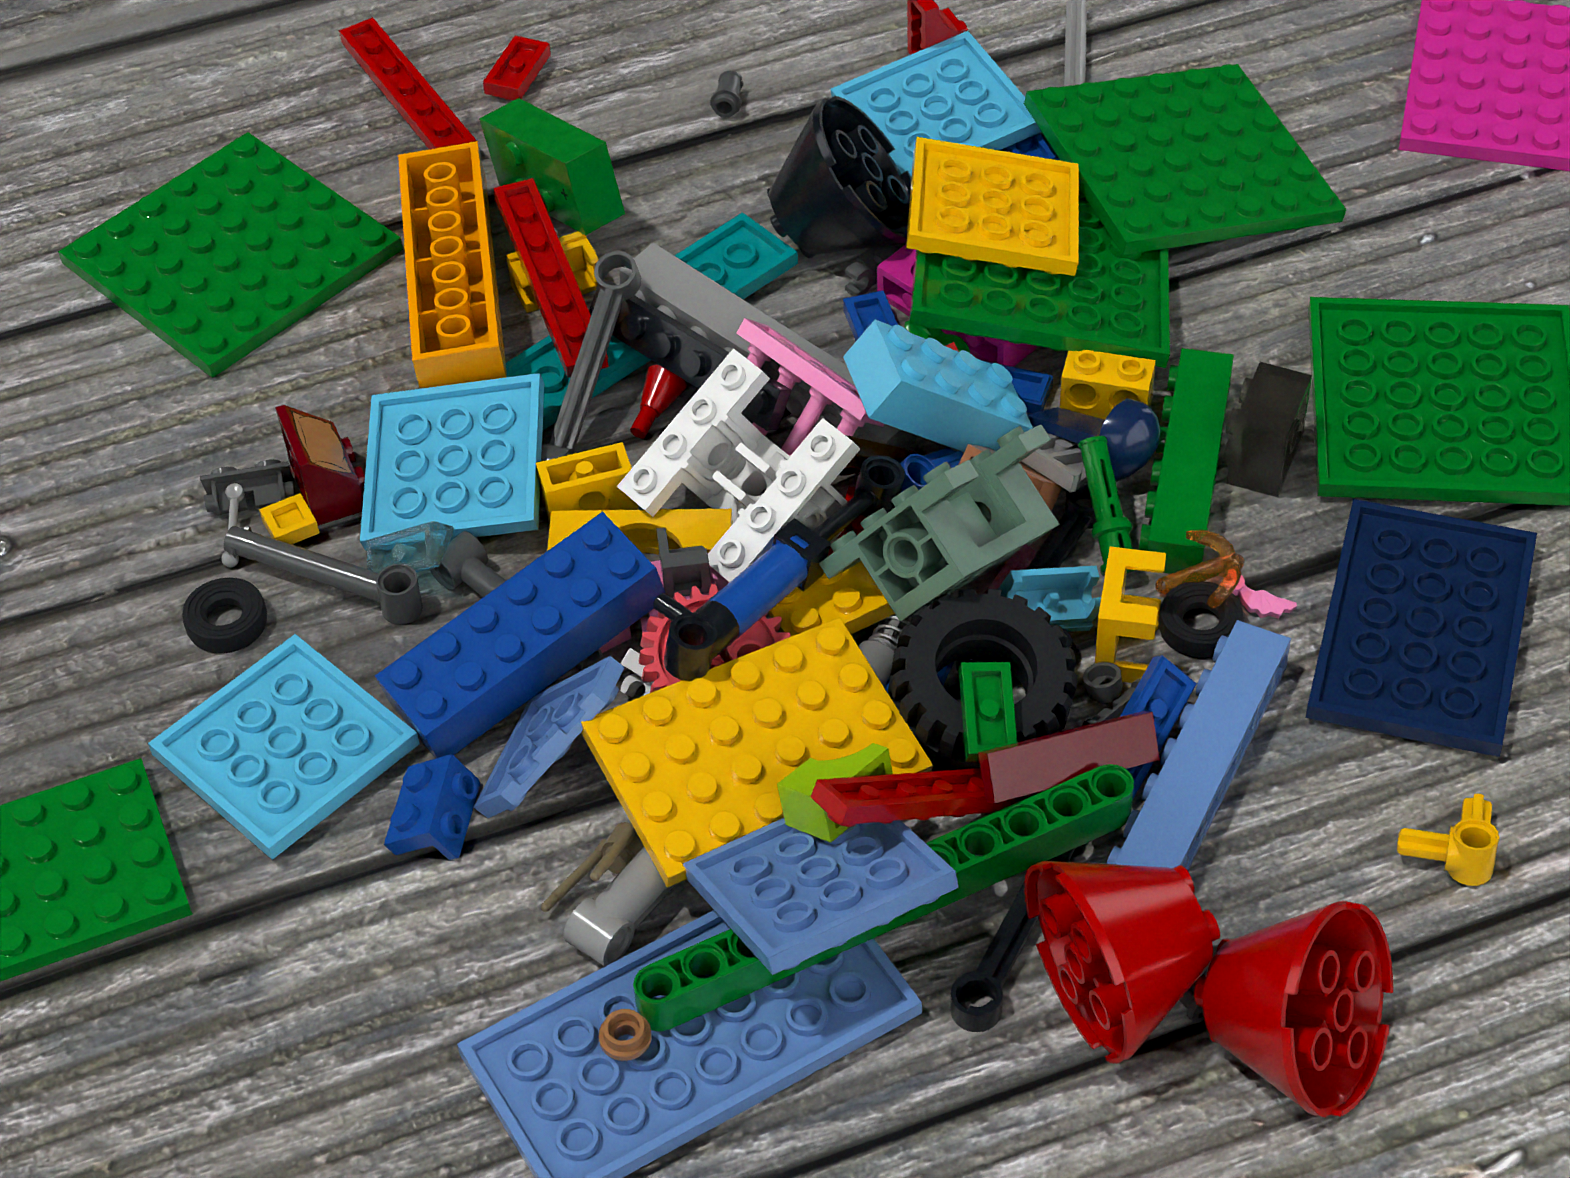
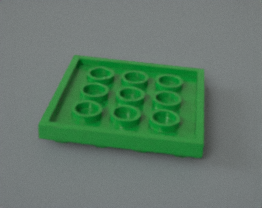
M142 758L0 805V982L193 915Z

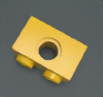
M623 442L536 463L542 501L549 523L551 511L639 510L638 504L617 487L632 469Z

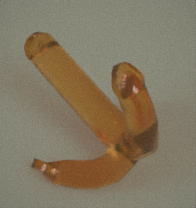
M1206 530L1187 531V539L1214 549L1219 553V556L1158 578L1155 583V589L1158 593L1166 595L1180 584L1203 582L1221 576L1224 577L1207 600V605L1210 608L1220 606L1237 587L1245 560L1242 555L1235 553L1233 544L1225 537ZM1163 582L1165 583V589L1162 588Z

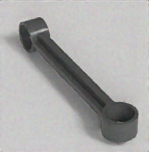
M609 252L603 255L595 265L594 275L600 291L550 442L542 446L541 462L574 454L624 300L633 297L641 286V275L636 262L626 252ZM626 267L632 270L629 279L622 284L608 285L604 282L605 276L612 269Z

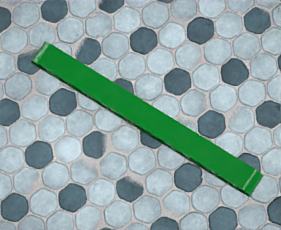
M1107 764L1099 766L926 842L934 852L955 870L959 888L940 896L932 903L923 904L899 915L885 925L876 926L850 938L841 946L829 948L802 961L794 968L782 970L772 975L757 957H745L753 953L732 929L651 963L639 970L634 977L633 988L637 1012L648 1021L652 1031L662 1032L672 1029L1021 873L1037 863L1050 860L1117 830L1127 823L1131 813L1134 779L1128 770L1119 765ZM703 975H713L709 978H698ZM659 995L666 996L665 998L658 1000L651 999Z

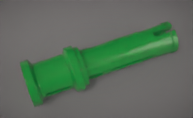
M1094 436L1081 440L1078 443V447L1081 451L1096 523L1093 524L1091 531L1092 537L1098 540L1103 565L1099 569L1101 575L1105 576L1110 546L1133 549L1129 534L1133 530V526L1127 517H1123L1116 479L1107 446V437ZM1127 569L1126 574L1136 570Z

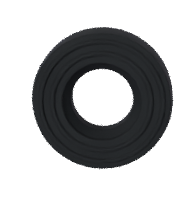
M219 578L204 583L189 595L183 607V623L188 637L197 647L211 653H230L249 646L262 634L267 622V609L260 591L250 582L239 578ZM235 605L242 609L240 618L230 624L212 625L208 622L209 614L219 607Z
M1191 581L1176 586L1166 594L1160 606L1158 622L1162 638L1172 649L1193 658H1212L1221 635L1229 637L1236 621H1244V615L1240 601L1227 588L1207 581ZM1204 609L1213 612L1218 617L1219 623L1212 629L1198 630L1186 625L1183 616L1190 610Z

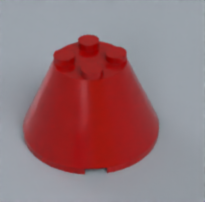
M1042 861L1027 870L1024 883L1027 914L1030 919L1036 916L1039 918L1045 941L1036 944L1062 1006L1080 1035L1092 1049L1103 1046L1111 1053L1105 1056L1107 1062L1118 1064L1128 1060L1211 963L1213 958L1212 942L1220 938V929L1214 915L1208 909L1202 911L1194 895L1193 880L1187 869L1182 865L1169 868Z
M1338 901L1235 939H1222L1211 961L1207 975H1201L1197 979L1194 989L1195 1003L1199 1007H1203L1204 1019L1211 1041L1220 1044L1308 1113L1323 1118L1330 1115L1341 1117L1349 1113L1362 1100L1370 1088L1382 1061L1389 1035L1390 1025L1381 1023L1384 992L1393 993V968L1388 941L1376 915L1367 906L1348 901Z

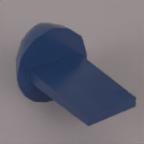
M1129 398L1117 404L1105 420L1059 407L1027 414L1033 428L1041 424L1047 433L1077 444L1089 437L1106 436L1116 482L1133 475L1147 464L1158 447L1161 432L1158 416L1151 407L1143 402Z

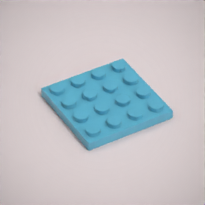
M969 31L960 33L830 89L831 97L839 96L853 103L880 128L895 148L890 153V156L902 174L908 170L911 177L916 137L1001 150L1042 132L1024 105L1025 96Z
M540 373L371 396L360 542L365 551L450 541L463 531L471 533L474 537H483L539 529L540 480L536 463L541 462L544 406V381Z
M296 634L148 743L151 754L272 860L420 744L418 734L414 729Z

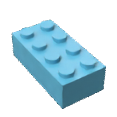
M874 320L843 356L868 418L959 451L961 450L962 452H965L968 444L989 447L997 451L1001 448L997 440L1018 426H1021L1024 432L1033 428L1026 414L1027 407L1018 397L1012 384L1013 378L1005 367L998 363L990 364L979 360L967 351L961 350L959 352L943 346L933 338L925 339L914 335L900 325L891 326Z

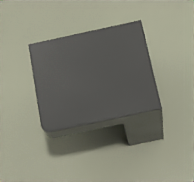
M666 527L657 528L659 558L666 594L672 598L676 592L683 596H690L692 586H696L702 594L709 593L711 580L707 548L694 546L669 550Z

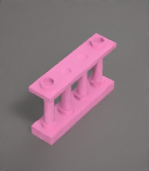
M744 318L736 334L750 343L747 348L750 351L747 359L759 369L762 368L765 361L770 362L773 359L780 364L778 372L781 374L777 381L791 390L796 382L801 383L802 380L811 386L809 390L811 397L781 448L789 456L792 455L812 431L826 405H832L833 402L843 408L840 413L843 418L837 429L844 435L853 437L858 426L863 427L865 423L884 426V423L868 418L858 391L853 384L770 326ZM752 423L764 436H766L768 431L756 425L755 423Z

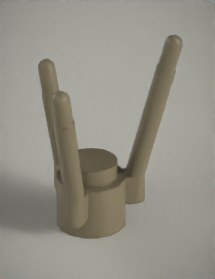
M628 822L617 824L608 839H602L594 852L541 904V910L544 912L549 911L596 864V868L590 874V878L593 881H598L607 870L619 874L644 847L633 825Z

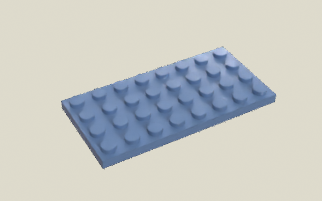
M713 910L457 1043L461 1058L535 1178H623L922 1014V1002L873 938L677 1027L662 1032L651 1030L652 1039L649 1048L636 1059L619 1061L607 1056L600 1046L599 1029L606 1017L616 1010L631 1009L637 1012L633 983L634 977L639 970L651 963L731 929ZM751 954V955H747V956H745V957H752V958H753V957H756V956H755L754 954ZM703 975L698 978H709L713 975ZM659 995L651 999L658 1000L665 998L666 996ZM626 1034L620 1036L617 1040H629L633 1036Z

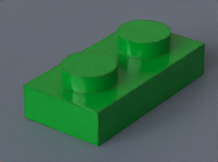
M961 662L959 681L966 762H979L978 752L1017 743L1010 662Z

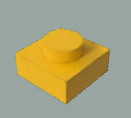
M301 493L259 509L262 522L273 539L288 544H295L320 534L317 521Z

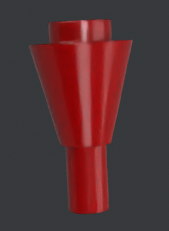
M652 365L648 368L640 411L630 428V432L635 437L641 439L646 437L655 418H658L684 392L687 387L685 380L661 365Z

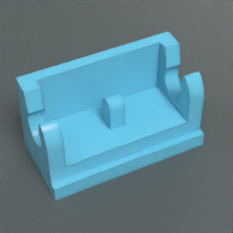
M1097 566L1011 570L997 589L1002 590L1001 596L1013 599L1016 594L1028 599L1027 606L1035 611L1038 607H1041L1051 616L1050 626L1058 625L1067 632L1089 631L1093 627L1092 621L1099 614L1101 597L1092 598V588L1096 586L1100 577Z

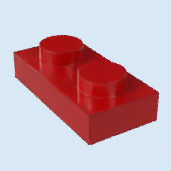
M514 36L484 79V94L508 100L522 99L551 56L550 44L548 42Z

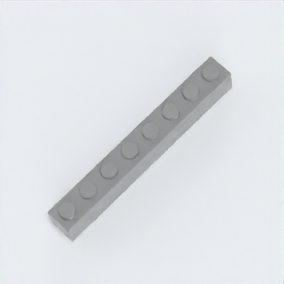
M654 242L633 258L641 275V286L635 296L726 351L731 352L734 348L745 358L748 357L750 351L747 348L750 343L736 334L744 318L770 326L855 386L847 365ZM626 267L620 269V284L629 279L632 274L631 269ZM773 359L770 362L765 361L761 368L766 375L776 381L781 374L778 372L780 364ZM803 380L801 383H795L786 405L787 409L797 417L801 415L811 397L809 393L811 386ZM834 402L832 405L827 404L815 426L824 418L837 429L843 418L840 415L843 408ZM865 423L863 427L858 426L853 435L856 438L905 449L916 441L917 436L887 424L881 427L870 423Z

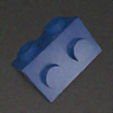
M453 754L408 766L403 777V784L394 812L391 816L384 845L395 855L434 846L449 860L459 858L479 791L480 780Z

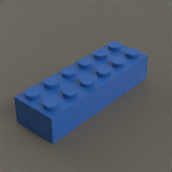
M602 511L376 674L375 678L392 707L407 725L417 732L418 738L435 758L450 754L455 755L654 609L653 602L660 593L666 592L656 567Z

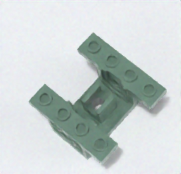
M1041 424L1026 432L1023 431L1021 426H1018L997 440L1001 448L993 454L987 449L971 460H967L953 468L950 467L948 462L942 463L923 476L927 484L920 490H918L916 485H913L891 500L895 508L887 513L882 508L860 522L864 531L856 535L854 530L834 541L830 546L833 553L821 561L819 565L828 579L862 561L899 621L915 614L921 607L933 604V599L944 594H951L994 570L1060 525L1020 464L1022 460L1051 440Z

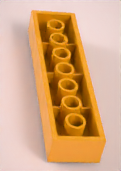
M478 141L399 154L411 351L419 389L506 378L507 371L487 182Z

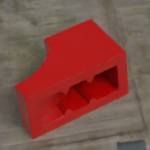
M907 0L908 53L910 55L968 31L964 21H959L949 8L939 10V6L934 0Z

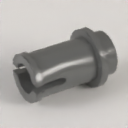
M728 70L719 76L718 87L712 94L710 103L714 112L720 117H731L740 110L741 98L739 95L743 81H741L742 76L738 72Z

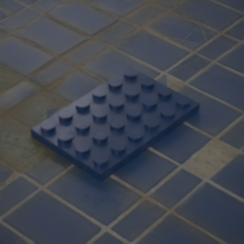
M1353 499L1305 718L1500 757L1537 533Z

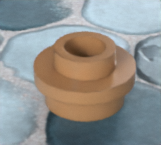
M619 1009L612 1012L606 1017L599 1029L601 1049L607 1056L615 1060L629 1061L636 1059L644 1054L651 1044L652 1034L648 1021L638 1012L631 1009ZM628 1034L633 1036L629 1040H617L622 1035Z

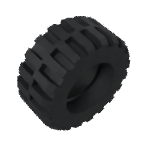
M975 588L959 590L957 598L952 599L950 594H944L933 599L932 610L928 606L921 607L912 616L911 624L904 626L898 638L897 648L894 650L888 694L930 759L933 767H937L940 762L949 766V770L980 768V762H966L961 702L954 699L944 689L937 676V673L945 666L960 659L976 657L995 662H1010L1011 671L1020 680L1026 693L1022 700L1014 704L1017 743L1058 733L1065 728L1077 687V675L1074 673L1076 659L1074 651L1070 647L1065 648L1068 637L1062 628L1058 625L1051 627L1049 625L1051 616L1041 607L1034 611L1027 606L1028 599L1016 594L1013 599L1001 596L1002 590L987 588L986 594H976Z

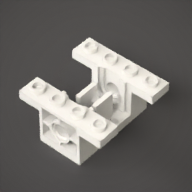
M734 348L617 485L621 491L652 517L681 483L711 508L732 509V526L708 553L709 565L728 582L732 581L772 547L774 535L794 518L811 530H815L848 501L830 484L860 450L851 439L824 418L819 421L791 456L765 437L741 412L770 378ZM842 531L829 542L832 544Z

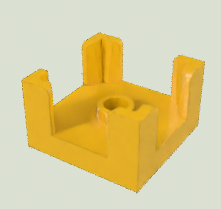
M1110 546L1098 615L1095 664L1099 662L1113 663L1120 668L1122 681L1133 683L1135 680L1142 678L1149 664L1116 660L1119 636L1153 640L1155 632L1159 627L1158 620L1161 600L1125 595L1127 569L1164 573L1166 553Z

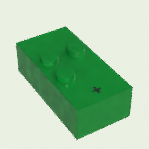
M520 98L479 118L499 186L533 178L549 216L585 236L625 214L605 141Z

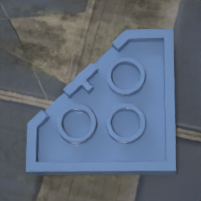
M608 656L531 698L474 808L487 818H491L505 810L512 811L517 808L525 798L527 791L555 761L562 758L569 750L573 740L583 731L581 722L592 720L601 710L612 703L619 691L616 684L625 667L613 657Z

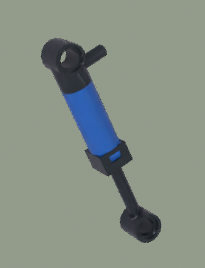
M881 455L865 459L860 467L853 498L815 530H811L794 518L774 535L772 547L696 611L691 612L666 593H660L653 602V608L672 621L669 627L663 660L666 670L680 680L693 681L694 679L702 678L711 668L712 660L793 590L798 587L804 592L824 574L819 563L828 557L831 546L830 540L860 515L868 517L882 508L887 513L895 508L891 500L902 491L905 479V471L902 465L890 457Z

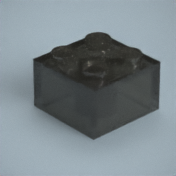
M1260 362L1253 379L1245 378L1239 396L1241 407L1240 409L1232 408L1226 426V433L1232 435V439L1229 438L1222 458V464L1228 465L1226 484L1279 497L1303 438L1312 375Z

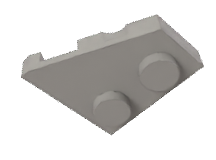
M1048 434L1051 440L1022 460V462L1067 491L1075 492L1087 481L1078 444Z

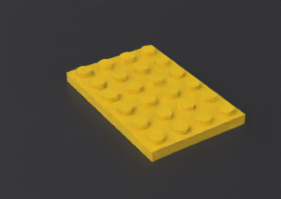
M840 617L711 668L702 678H697L693 681L681 680L599 713L592 720L581 722L583 727L581 734L667 888L687 879L683 863L784 818L777 784L809 758L815 760L838 759L857 753L875 743L889 749L893 774L932 772L933 768L930 759L899 713L896 705Z

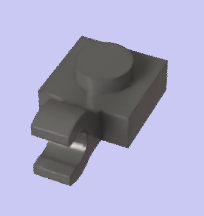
M897 245L872 247L857 256L856 262L850 264L845 270V274L854 279L845 286V290L854 296L865 294L877 283V266L898 251L900 247Z

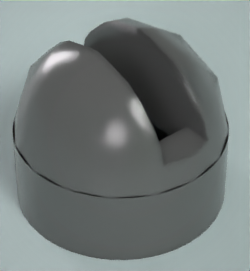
M1099 662L1085 670L1083 674L1084 686L1091 699L1097 700L1098 703L1108 704L1117 699L1122 693V675L1117 665L1110 662Z

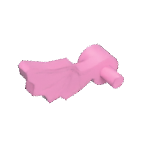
M1229 572L1221 586L1230 590L1235 596L1238 595L1242 605L1249 613H1256L1260 618L1272 616L1279 619L1282 613H1290L1297 607V603L1294 601L1276 597L1265 590L1254 591L1245 585L1244 577L1238 572Z

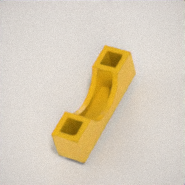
M659 509L653 517L645 510L551 511L547 551L603 511L642 553L659 555L656 529L665 527L669 550L703 546L705 549L707 548V553H709L732 526V509Z

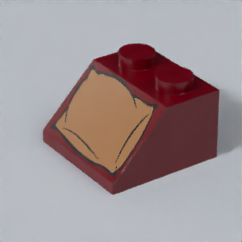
M286 405L275 407L290 468L305 502L317 521V525L320 526L362 512V493L364 492L365 475L361 466L353 468L351 464L356 462V458L349 438H340L332 421Z

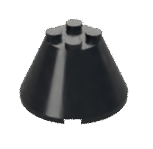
M834 96L829 100L825 97L819 101L772 186L767 189V195L774 211V215L770 217L773 228L781 237L788 235L799 247L802 254L810 259L817 254L907 243L912 177L908 170L901 174L890 156V153L895 150L891 142L880 128L853 103L839 96Z

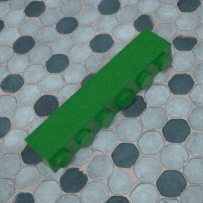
M1182 348L1179 366L1170 365L1167 391H1174V395H1165L1162 421L1169 422L1168 427H1160V438L1156 453L1163 454V459L1154 458L1150 485L1158 487L1157 492L1148 491L1145 508V518H1152L1151 525L1142 524L1139 550L1166 553L1164 573L1201 577L1234 354Z

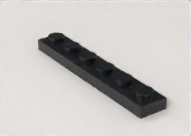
M604 281L608 285H616L611 281ZM598 284L589 310L590 315H592L600 291ZM635 295L623 301L612 334L618 340L698 389L730 353ZM768 376L770 378L741 414L766 431L778 430L792 390Z

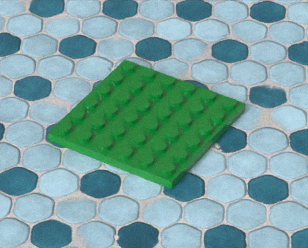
M1225 64L1218 67L1188 69L1187 71L1164 74L1155 73L1148 76L1118 78L1116 80L1094 83L1085 82L1078 85L1047 87L1045 89L1026 91L1025 107L1059 159L1079 164V189L1123 255L1343 222L1347 209L1238 64Z
M247 132L59 250L58 253L63 265L211 378H214L402 251L403 246L400 236Z
M1079 189V263L1075 276L1049 274L1041 270L1023 267L1013 268L999 263L981 260L970 261L957 256L939 253L927 254L916 250L909 324L920 325L929 329L938 328L961 332L970 336H984L1007 340L1015 344L1024 343L1042 346L1056 351L1092 350L1095 352L1156 360L1155 366L1166 368L1170 356L1168 248L1123 255Z
M1310 297L1308 316L1317 496L1570 506V305Z

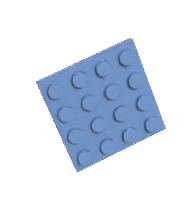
M782 818L683 863L686 869V877L690 884L772 975L782 970L794 968L802 961L829 948L841 946L850 938L876 926L885 925L895 917L923 904L932 903L940 896L959 888L955 870L901 820L893 821L889 824L880 822L856 824L853 827H849L830 843L785 825V820Z

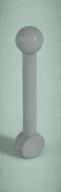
M238 483L228 485L225 490L226 496L230 501L228 530L232 526L237 527L238 506L245 495L242 486ZM225 551L222 554L221 561L226 567H235L239 562V556L237 555L234 558L229 552Z

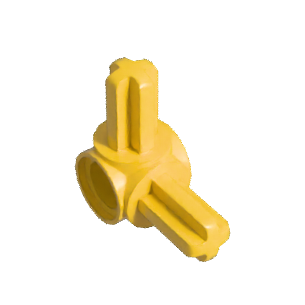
M1475 793L1473 798H1465L1462 802L1461 820L1456 825L1450 826L1449 834L1409 828L1401 829L1398 834L1397 853L1405 856L1444 861V871H1448L1449 875L1457 882L1468 886L1485 884L1492 877L1499 843L1498 830L1491 824L1492 803L1484 800V795L1480 793Z

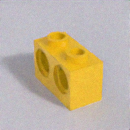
M1092 350L1068 351L1061 376L1060 408L1105 420L1112 409L1126 398L1143 402L1150 407L1153 398L1156 360L1095 352Z

